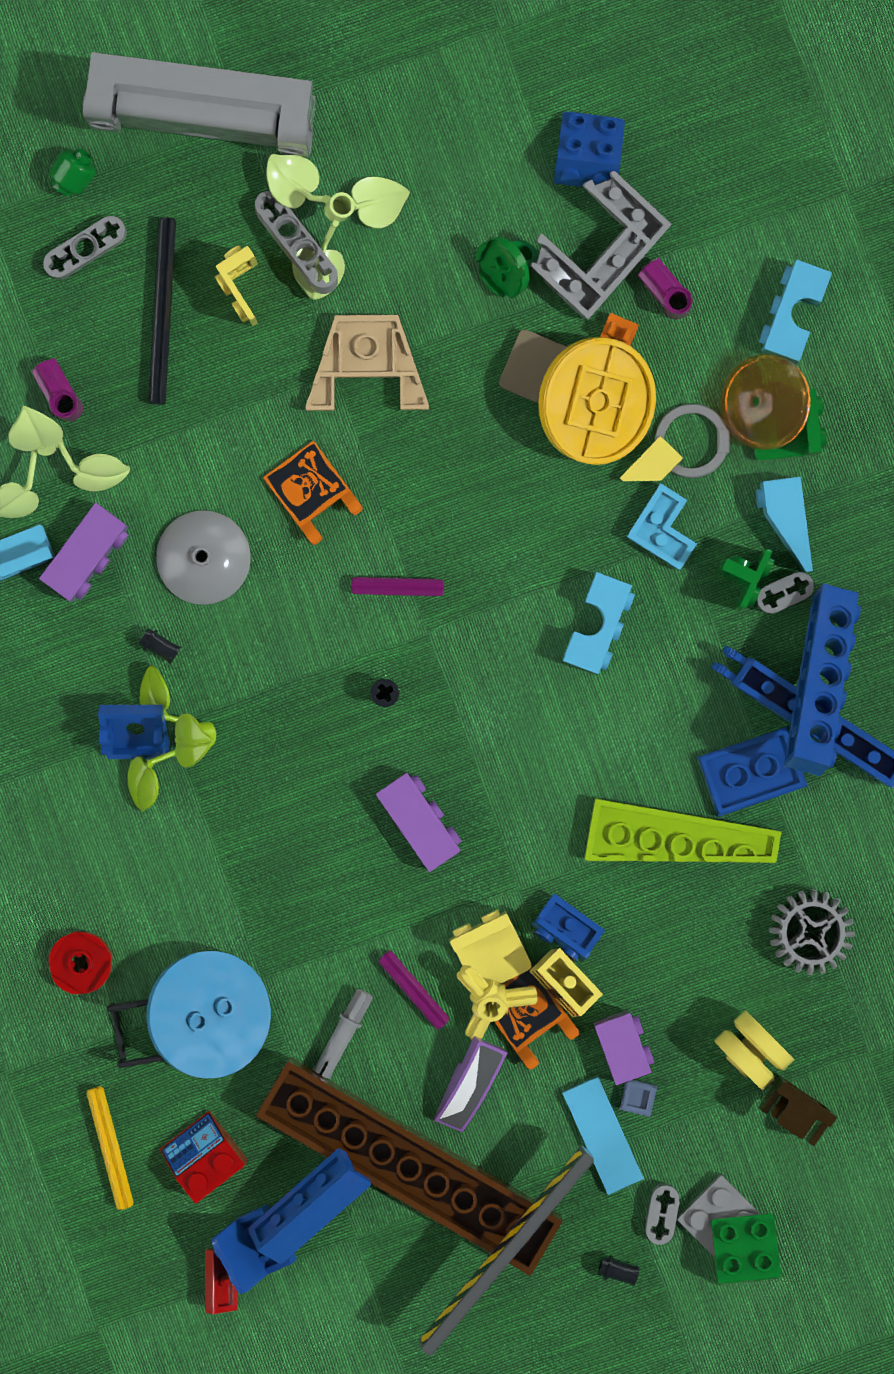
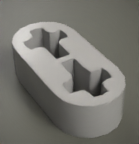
M797 572L761 588L756 600L757 607L762 612L771 614L805 600L813 592V580L808 574ZM794 578H798L799 581H806L807 586L803 588V595H800L798 591L791 594L787 593L786 589L795 584ZM768 590L771 594L781 591L784 596L775 601L776 607L774 608L769 604L764 605L762 602L766 598L765 592Z
M668 1183L656 1185L651 1192L645 1232L648 1239L657 1245L666 1244L672 1239L676 1225L679 1195L677 1190ZM664 1190H667L670 1197L674 1199L673 1202H667L665 1211H660L661 1202L656 1197L657 1195H663ZM659 1216L664 1217L663 1225L668 1231L667 1233L662 1232L661 1237H656L655 1231L651 1230V1227L658 1225Z

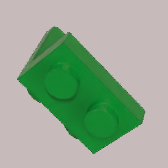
M816 389L802 390L796 394L758 397L750 401L754 454L757 460L764 461L818 455L822 452V446H826V431L824 427L820 428L819 415H823V401L821 396H816Z

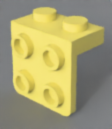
M239 245L224 255L226 260L216 265L219 274L215 278L226 296L233 294L236 301L232 305L242 322L245 323L249 320L251 325L254 326L258 322L232 280L252 269L258 263L248 246L242 249Z
M498 909L481 917L482 923L473 927L468 923L452 931L454 936L449 938L454 952L457 953L462 966L471 965L484 980H495L501 984L531 968L530 959L506 911L499 913Z

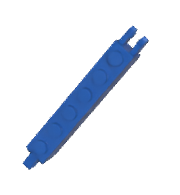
M725 646L722 650L725 656L741 664V667L736 674L729 671L721 663L714 662L711 668L730 680L729 684L791 724L797 687L751 657L745 658L732 648ZM815 704L816 709L824 713L823 708ZM839 715L838 719L842 720V727L839 736L835 738L834 749H837V755L886 787L894 789V751ZM810 733V736L820 743L819 738L815 734Z

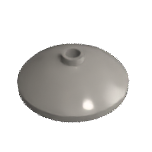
M194 511L180 516L166 528L158 543L156 562L162 581L174 595L193 604L208 605L229 598L242 586L250 569L251 553L245 534L230 518L213 511ZM199 551H205L208 555L207 560L203 563L198 562L196 559Z

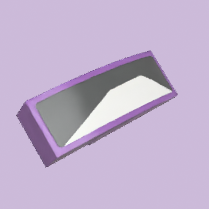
M474 1036L463 1062H459L433 1120L463 1132L488 1093L507 1052L500 1046Z

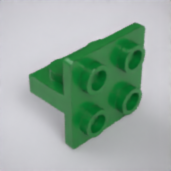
M766 548L760 552L753 569H750L752 563L737 556L721 561L717 573L745 585L735 605V609L741 611L746 609L747 606H754L761 591L756 586L760 578L768 576L774 560L770 558L771 550Z

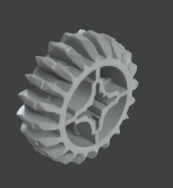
M815 889L810 890L809 899H806L804 891H798V902L792 896H787V902L791 906L787 909L784 905L778 904L777 908L784 913L783 916H771L773 921L779 923V927H769V932L778 934L779 937L771 939L770 944L772 946L781 944L782 946L776 950L775 955L782 957L787 953L783 964L788 967L795 960L794 971L800 973L804 964L806 965V973L808 975L813 974L814 965H817L821 974L825 973L824 963L828 962L831 968L835 969L837 967L836 962L833 960L835 956L841 960L846 959V955L840 952L842 946L846 949H852V944L845 942L844 939L845 937L851 938L855 936V932L845 930L846 926H851L854 922L851 918L842 919L849 910L846 907L836 910L840 903L838 898L832 899L828 904L829 893L825 891L821 894L819 900L817 899V891ZM811 906L821 907L830 914L825 918L811 920L805 914L803 908ZM793 915H795L799 923V930L792 937L793 939L788 941V923ZM803 919L814 928H819V932H816L818 933L816 938L820 945L811 937L804 936V932H807L805 930L807 925ZM835 923L836 938L831 948L828 949L824 935L831 928V925ZM812 944L821 955L817 957H803L796 954L793 950L799 946Z

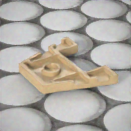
M335 315L312 390L306 403V411H335V378H400V410H429V404L399 316Z

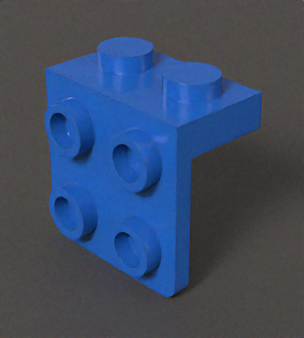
M564 112L561 122L554 183L583 187L582 185L589 180H593L594 185L611 179L609 172L615 171L619 174L624 120L607 116Z
M268 1204L239 1216L211 1240L214 1252L224 1265L230 1282L240 1294L248 1292L266 1275L286 1267L297 1260L295 1254H293L284 1263L279 1264L257 1252L248 1228L270 1209Z

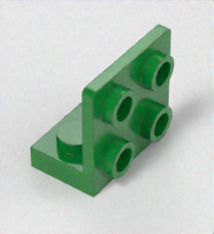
M772 1213L713 1219L711 1221L717 1270L715 1272L716 1285L771 1280L782 1277L775 1218Z

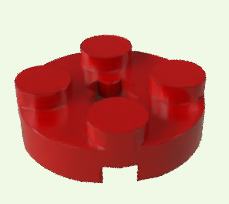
M75 931L63 936L55 943L49 955L53 981L59 988L71 994H87L99 989L108 980L112 971L113 955L108 945L101 937L88 931ZM85 955L87 957L86 962L89 964L88 969L81 968L79 971L75 970L76 963L72 960L73 957Z

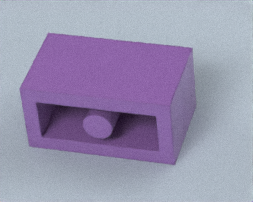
M627 1010L593 1022L616 1085L652 1073L649 1065L655 1062L649 1046L642 1047L638 1036L644 1033L638 1015L632 1017L630 1011Z

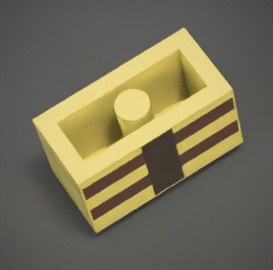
M560 948L551 949L529 971L572 1017L582 1016L603 995Z

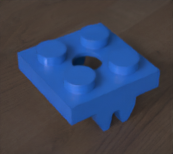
M163 705L99 706V745H102L101 755H106L107 759H134L138 756H142L144 759H152L171 751ZM131 723H137L143 726L144 732L132 734L130 730L126 729V726Z

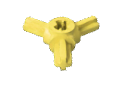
M471 965L462 966L457 973V978L471 992L470 999L473 1002L472 1011L474 1014L465 1030V1034L471 1040H473L474 1036L482 1039L490 1022L501 1019L505 1013H508V1008L534 1005L538 1001L537 990L534 986L505 989V985H501L495 980H484Z

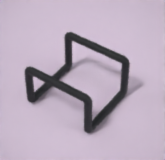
M148 999L117 1005L116 1003H111L107 1007V1011L112 1012L120 1061L117 1063L118 1068L164 1061L160 1055L128 1061L126 1059L118 1011L147 1006Z

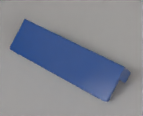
M338 1148L248 1228L257 1252L279 1264L284 1263L371 1186L369 1178L355 1171L347 1153Z

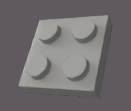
M720 1173L677 1216V1220L715 1257L711 1221L713 1219L760 1215L761 1213Z

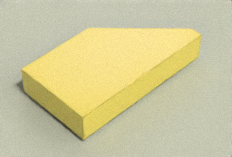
M660 436L620 479L622 481H662L683 457Z

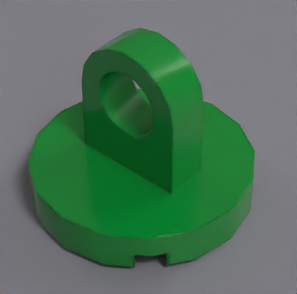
M498 236L491 237L478 247L476 263L480 262L481 270H479V274L488 289L502 298L508 296L509 299L515 298L527 289L530 280L529 271L532 269L530 262L536 263L538 259L537 250L532 244L524 240L510 242L508 239Z

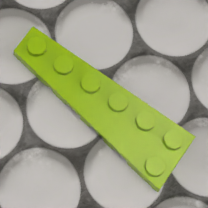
M595 798L584 860L776 863L782 832Z

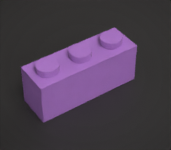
M95 503L39 579L68 601L74 602L76 598L81 601L92 586L88 582L95 573L100 575L110 563V559L107 556L114 547L119 550L129 537V534L126 533L129 526L101 505Z
M407 772L377 792L376 795L427 870L431 872L461 851L458 844L462 840L452 826L446 829L440 818L444 814L436 802L433 800L428 803L422 794L427 789L416 774L411 777Z

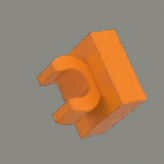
M610 313L600 337L615 339L630 346L639 325Z

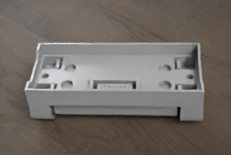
M91 52L88 82L83 100V117L89 127L95 130L120 133L123 126L278 147L281 154L310 157L316 96L312 95L313 82L308 80Z

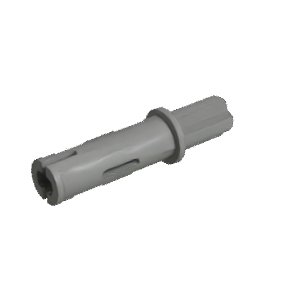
M357 989L345 1012L339 1014V1023L319 1060L313 1067L316 1073L320 1074L328 1061L322 1076L331 1079L332 1073L357 1027H362L361 1020L373 1000L371 994Z

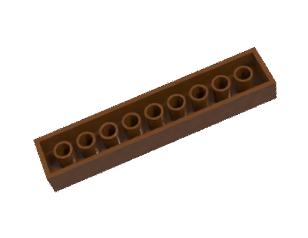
M289 1057L256 1115L258 1118L327 1158L338 1148L342 1149L347 1153L355 1171L369 1178L373 1185L490 1253L535 1201L532 1197ZM553 1210L509 1264L531 1276L563 1222L561 1214Z

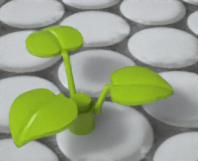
M150 665L144 674L140 687V704L163 705L165 720L176 723L175 750L148 760L147 763L142 756L135 757L131 762L127 777L128 788L134 803L142 812L151 808L158 796V779L155 771L152 769L154 764L176 756L181 766L185 768L192 767L205 756L216 741V730L213 723L198 722L189 713L176 717L169 715L165 711L170 705L169 690L163 677L154 665Z

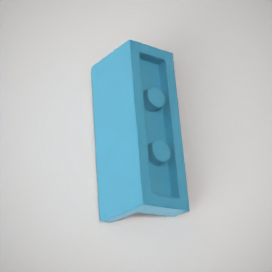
M37 525L0 540V581L53 561L55 555L42 525Z

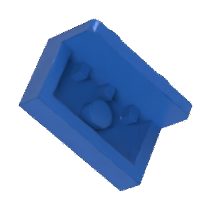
M555 893L550 897L531 924V926L537 929L535 934L547 943L555 942L562 947L561 950L573 962L587 960L591 950L605 932L603 928Z

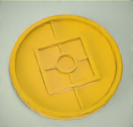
M593 337L575 342L564 349L553 360L545 373L539 392L540 421L552 445L560 453L572 460L592 465L607 464L619 460L629 454L642 441L651 425L656 406V389L650 368L643 357L624 342L605 337Z

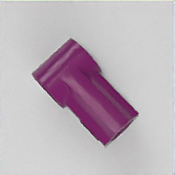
M659 257L644 267L637 276L662 305L666 315L675 320L686 317L693 303L690 291L678 282ZM674 296H680L685 299L687 306L682 310H675L670 306L669 300Z
M56 358L46 360L37 365L31 372L48 400L51 411L65 422L77 420L83 412L82 401L75 394ZM71 398L73 400L72 410L68 413H61L59 409L61 402L64 399Z

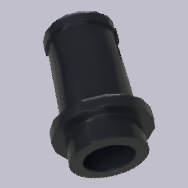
M148 628L139 645L144 647L143 651L148 649L171 664L181 647L159 635L157 629L153 631Z
M609 1255L608 1258H601L598 1275L603 1276V1280L606 1281L610 1278L635 1286L640 1267L613 1260V1256Z

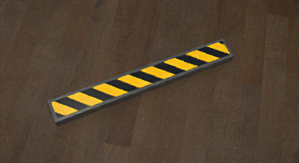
M581 1145L421 1336L418 1340L420 1348L427 1355L434 1354L594 1162L592 1154L584 1146Z

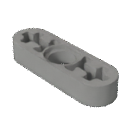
M107 216L47 253L43 262L45 271L57 280L65 279L125 240L127 230L124 223L115 216ZM111 223L113 227L119 225L120 228L116 231L118 237L113 239L110 235L102 239L105 246L100 248L99 242L92 233L97 231L100 237L107 232L106 226ZM83 239L91 240L94 244L92 254L86 257L80 256L76 250L77 244ZM68 248H70L72 255L79 261L75 265L71 259L63 264L65 270L59 272L57 269L51 270L55 257L63 260L69 256L65 252Z

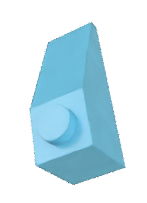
M801 477L763 481L760 483V489L756 490L757 507L763 508L764 516L803 573L813 571Z

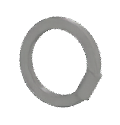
M684 404L672 409L662 418L656 429L655 441L660 436L664 439L668 426L682 415L699 414L708 418L717 429V454L708 464L699 468H685L677 464L671 471L681 477L699 478L715 471L724 461L730 448V429H727L723 419L711 408L700 404Z

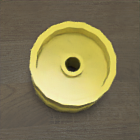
M744 1010L734 1020V1024L745 1038L740 1041L731 1031L724 1030L714 1042L726 1053L727 1060L745 1078L749 1077L760 1089L764 1090L774 1081V1075L763 1062L767 1059L778 1070L784 1071L795 1059Z

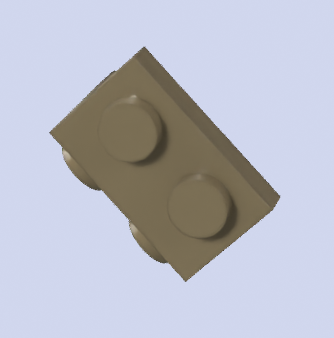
M528 330L520 331L500 377L499 386L502 389L538 403L540 387L547 369L553 360L567 347Z

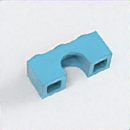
M797 259L792 267L786 266L780 281L781 284L785 285L781 296H775L769 313L774 314L770 326L764 325L758 341L763 344L762 353L795 365L800 362L810 331L795 325L791 317L792 307L800 302H807L818 306L822 302L832 272Z
M598 572L595 573L584 603L596 607L601 612L603 625L595 635L587 636L574 631L564 654L563 662L594 674H599L600 669L607 670L613 654L608 651L611 640L618 641L624 623L619 622L622 611L629 612L635 594L630 592L632 585Z

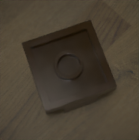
M777 1074L771 1083V1089L758 1108L767 1114L778 1097L782 1095L772 1109L771 1115L777 1119L779 1125L800 1139H804L807 1135L806 1141L815 1146L827 1127L831 1128L837 1116L828 1107Z

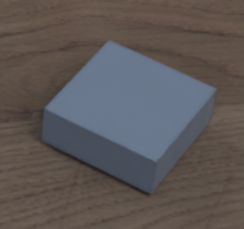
M634 1079L625 1082L619 1109L650 1117L658 1086Z

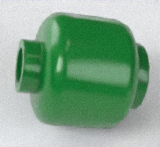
M81 148L76 150L64 149L49 170L52 186L66 196L82 194L96 175V168L91 162L93 157Z

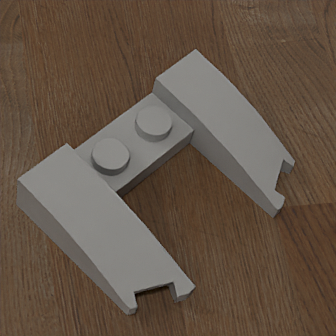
M615 171L609 172L611 179L594 185L593 180H589L582 185L624 227L592 266L584 273L542 233L538 235L536 243L542 244L537 263L530 262V267L583 319H589L672 225Z

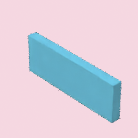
M596 1076L563 1091V1096L584 1143L594 1158L593 1163L607 1194L609 1195L643 1180L644 1178L599 1077Z

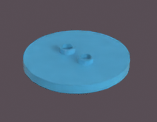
M218 951L191 953L174 961L156 980L147 1004V1028L156 1051L174 1069L198 1078L224 1077L245 1067L262 1048L268 1035L271 1020L268 993L258 974L251 966L238 957Z

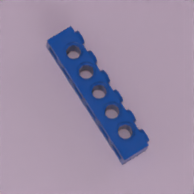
M823 583L813 594L784 767L821 776L829 767L832 768L836 761L837 749H834L835 738L839 736L842 727V720L838 718L847 697V692L843 691L844 682L848 679L851 671V662H848L849 652L853 650L856 642V634H853V627L857 623L861 612V606L857 605L859 593ZM830 619L834 620L839 627L834 626ZM825 647L832 650L834 656L828 654ZM820 676H824L828 680L829 685L824 683ZM815 704L821 706L824 710V713L819 712L816 709ZM810 733L815 734L819 738L820 743L815 742L811 738Z

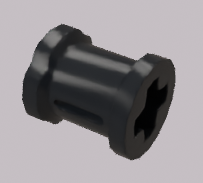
M389 679L378 680L371 689L372 700L381 707L392 706L398 700L399 688L394 681ZM382 684L386 688L393 687L394 691L390 694L392 699L389 702L386 699L379 700L377 698V695L380 693L378 687Z

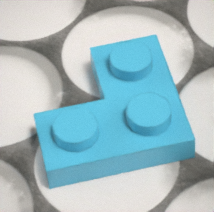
M660 483L628 533L627 538L680 571L697 543L671 527L687 500Z

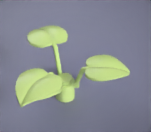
M272 154L267 163L266 176L268 187L278 203L291 209L300 207L305 198L310 201L325 203V215L332 223L321 244V249L337 270L338 284L343 277L345 269L343 256L336 250L326 249L339 223L346 220L354 210L358 209V217L364 225L373 229L385 228L398 217L410 194L408 189L395 181L381 177H366L352 187L351 196L343 192L336 193L332 197L328 195H312L311 192L318 187L319 174L316 166L310 160L297 155ZM307 247L301 248L296 255L300 260L308 261L314 256V251ZM292 263L294 277L310 299L317 300L328 295L315 292ZM317 264L314 268L318 273V281L324 280L326 283L329 282L330 274L324 276L318 269Z
M23 406L17 420L10 428L8 438L9 443L14 448L21 451H31L27 483L24 487L13 482L0 486V517H24L31 514L38 507V495L30 491L33 484L37 453L48 456L53 454L56 448H59L70 469L76 473L73 477L74 484L87 491H102L117 485L128 475L130 466H126L119 459L106 454L88 456L77 466L64 446L62 439L63 431L60 425L48 416Z

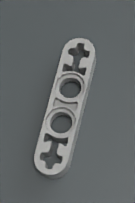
M270 191L260 193L255 200V211L258 219L315 292L320 294L332 292L338 284L335 266L290 208L278 203ZM264 203L274 204L275 213L278 216L276 220H274V215L269 209L264 210ZM284 224H291L296 228L295 234L290 237L280 235L278 230ZM307 247L312 249L314 256L308 261L300 260L296 255L301 248ZM317 264L318 269L324 276L330 274L329 282L326 283L324 280L318 281V273L314 268Z

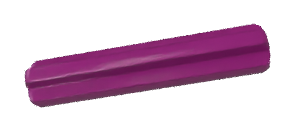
M354 577L351 580V591L353 594L443 596L444 581L441 579Z
M387 951L380 957L379 964L436 1029L442 1028L449 1021L448 1015L392 951Z

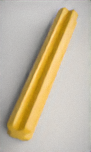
M91 1088L86 1094L116 1208L118 1210L132 1207L134 1202L104 1088Z

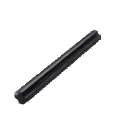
M162 217L158 223L148 396L149 403L153 405H164L166 403L176 221L170 217Z

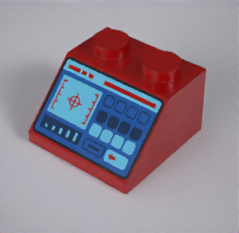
M210 1110L160 1148L174 1177L195 1204L243 1168L248 1161Z

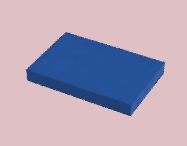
M783 727L697 757L718 817L807 787L802 771L784 767L789 737L788 727Z

